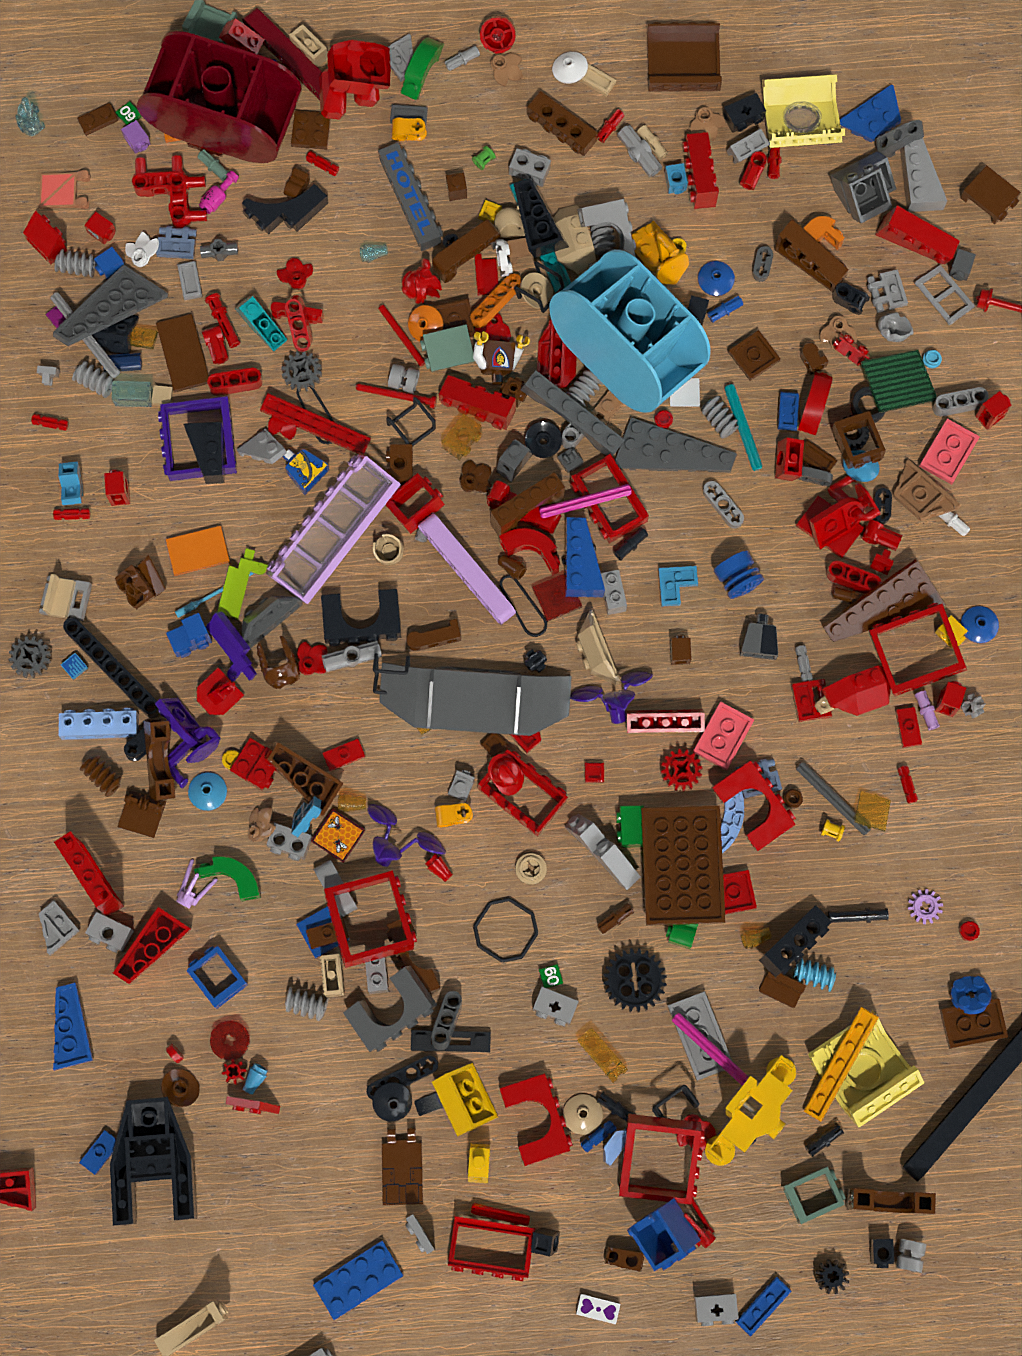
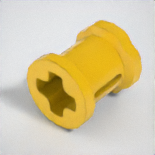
M826 819L821 835L833 837L839 842L845 826L833 824L830 820Z

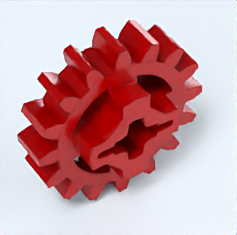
M678 749L677 754L671 751V757L665 756L664 758L667 763L661 764V767L665 768L660 772V774L665 775L663 782L669 781L667 787L674 785L675 791L678 790V787H681L682 791L685 792L687 786L691 790L693 788L692 783L696 785L699 783L696 778L702 777V774L698 771H701L703 766L697 765L701 760L694 759L695 753L691 756L688 755L687 749L685 753H682L681 749ZM678 758H683V759H685V760H684V761H678V760H676V759H678ZM691 764L694 767V774L690 771ZM686 765L685 771L677 776L679 768L681 769ZM669 766L673 770L672 777L669 774ZM683 779H685V780L687 781V782H677L678 780H683Z

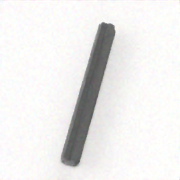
M805 762L797 766L796 770L861 834L866 835L871 830V827Z

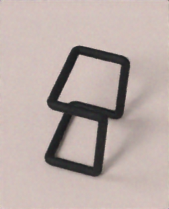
M537 261L534 262L537 273L541 274L540 268L558 277L561 287L556 293L564 289L565 285L560 274ZM517 286L514 287L518 299L523 297L522 294L526 295L539 304L542 313H545L549 308L550 301L543 307L540 299Z
M413 397V405L393 420L390 417L386 418L387 426L392 425L405 441V444H409L408 439L395 422L413 410L418 404L431 420L432 428L410 443L412 447L436 429L435 419L416 397Z
M378 653L374 654L373 672H375L373 692L375 694H387L386 691L377 690L379 673L408 674L410 656H406L405 671L379 669Z
M682 1085L653 1106L652 1111L656 1117L665 1118L659 1107L681 1091L694 1108H697L700 1103L688 1086Z

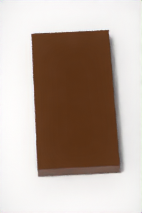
M192 314L156 323L174 393L206 385L209 376Z

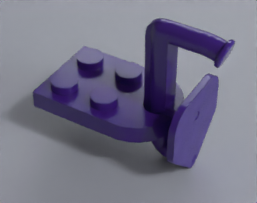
M179 698L159 699L155 703L158 707V712L169 721L170 728L184 740L168 755L170 772L175 782L180 785V788H184L188 783V779L184 778L175 766L191 750L193 752L186 758L187 763L203 761L217 749L221 737L211 727H200ZM206 735H208L211 740L206 742Z

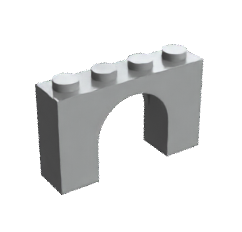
M624 199L577 209L581 227L600 223L611 225L616 229L620 237L618 250L625 251L635 257L636 243L631 237L632 224L631 221H628L627 213H629V209Z

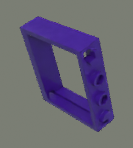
M228 396L160 404L161 411H158L159 422H162L163 427L160 429V438L164 440V446H161L162 457H166V464H163L164 475H167L170 481L203 477L200 468L174 471L169 415L221 409L227 465H224L225 475L237 473Z

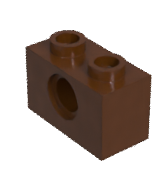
M412 444L390 445V451H386V462H390V469H386V472L401 484L400 486H403L413 477ZM401 462L404 464V467L396 468L395 464Z

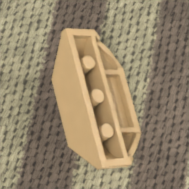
M574 205L559 209L554 216V220L569 246L568 248L556 251L555 255L558 262L575 271L580 276L589 269V264L596 262V257L588 227H581L577 211L579 207Z
M591 610L578 634V641L575 642L579 653H583L585 658L582 659L583 665L586 670L589 669L591 675L613 685H618L620 678L594 612Z

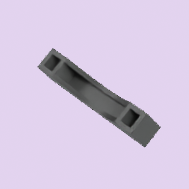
M536 370L521 388V391L534 401L553 410L570 422L603 455L611 454L613 456L624 442L621 436Z

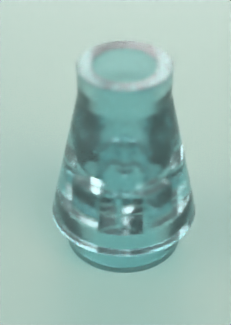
M386 244L364 245L360 247L362 262L367 261L369 263L388 255Z

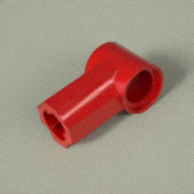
M758 151L751 155L749 164L740 182V185L747 190L755 189L765 168L767 157L763 152ZM758 160L762 164L756 165L753 161Z
M220 326L202 330L213 364L219 365L229 360Z
M870 520L861 538L869 544H879L896 551L903 535L884 528V525L880 522Z

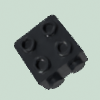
M131 315L92 334V336L104 351L130 354V335L138 323L139 317Z

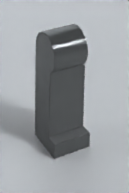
M920 120L910 121L876 138L878 152L891 158L895 155V151L913 141L922 139L924 137L923 122Z

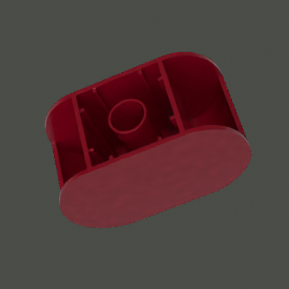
M172 31L163 36L160 52L143 95L138 99L137 109L149 124L173 138L244 161L269 163L277 158L301 95L302 87L299 80L290 70L272 59L192 33Z

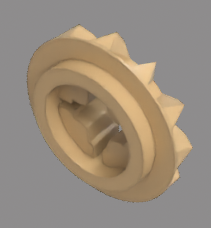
M525 854L516 863V875L521 882L528 885L539 883L546 875V863L537 854ZM528 861L532 867H537L534 870V877L530 872H524L528 869Z

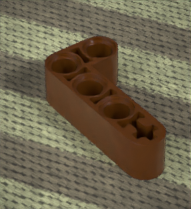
M490 220L483 221L438 253L432 260L433 270L444 283H448L456 276L457 268L493 244L500 237V232Z

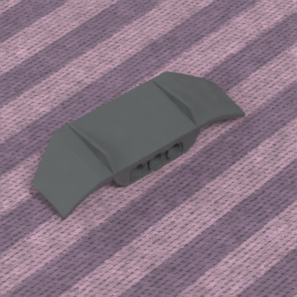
M382 663L383 670L405 671V666ZM409 666L408 674L406 675L381 673L380 690L386 691L387 694H380L379 703L414 728L531 736L569 716L572 676L521 675L520 673L507 670L452 666L433 668Z

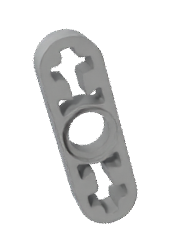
M707 482L703 488L704 497L730 528L737 529L741 527L744 521L743 513L717 482ZM708 487L711 489L715 488L716 496L712 492L708 493ZM722 500L727 501L729 507L721 509L718 503ZM731 514H732L734 517H737V516L739 517L738 523H737L736 521H734V522L731 521V520H732Z

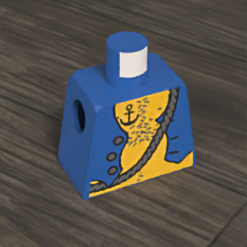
M289 449L283 456L288 462L285 467L286 473L300 491L306 495L329 471V466L326 462L305 449H302L297 455Z

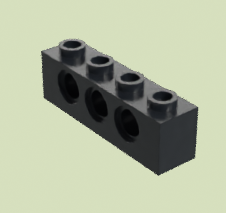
M815 905L759 961L775 978L780 973L784 976L792 968L789 964L793 960L797 963L805 955L802 951L805 948L810 950L817 943L815 939L818 936L822 938L830 930L828 926L832 921ZM807 927H809L813 931V933L808 932ZM794 939L799 941L800 946L795 944ZM781 952H784L788 958H784Z

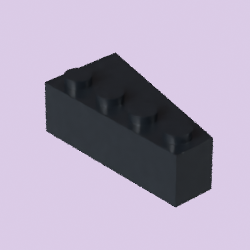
M529 178L513 183L528 250L532 256L537 258L568 248L569 246L532 179Z

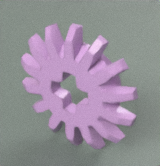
M925 889V894H922L921 890H918L919 896H916L914 893L912 894L915 900L909 899L908 902L913 904V907H908V910H914V913L910 914V916L917 915L916 922H919L920 918L923 919V924H926V919L933 923L932 917L937 920L939 919L936 914H942L943 911L939 910L938 907L943 906V903H937L941 899L940 896L937 898L933 897L936 892L933 891L929 895L928 889ZM923 901L926 904H930L929 912L920 909Z

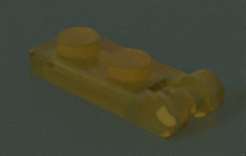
M592 1027L577 1040L579 1045L612 1083L618 1080L617 1077L621 1073L625 1074L628 1071L626 1066ZM614 1063L617 1067L611 1072L608 1066Z

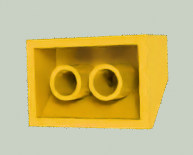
M473 1063L446 1073L432 1081L457 1137L498 1118Z

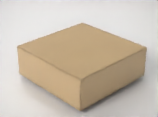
M154 385L152 405L160 406V404L171 403L173 387Z

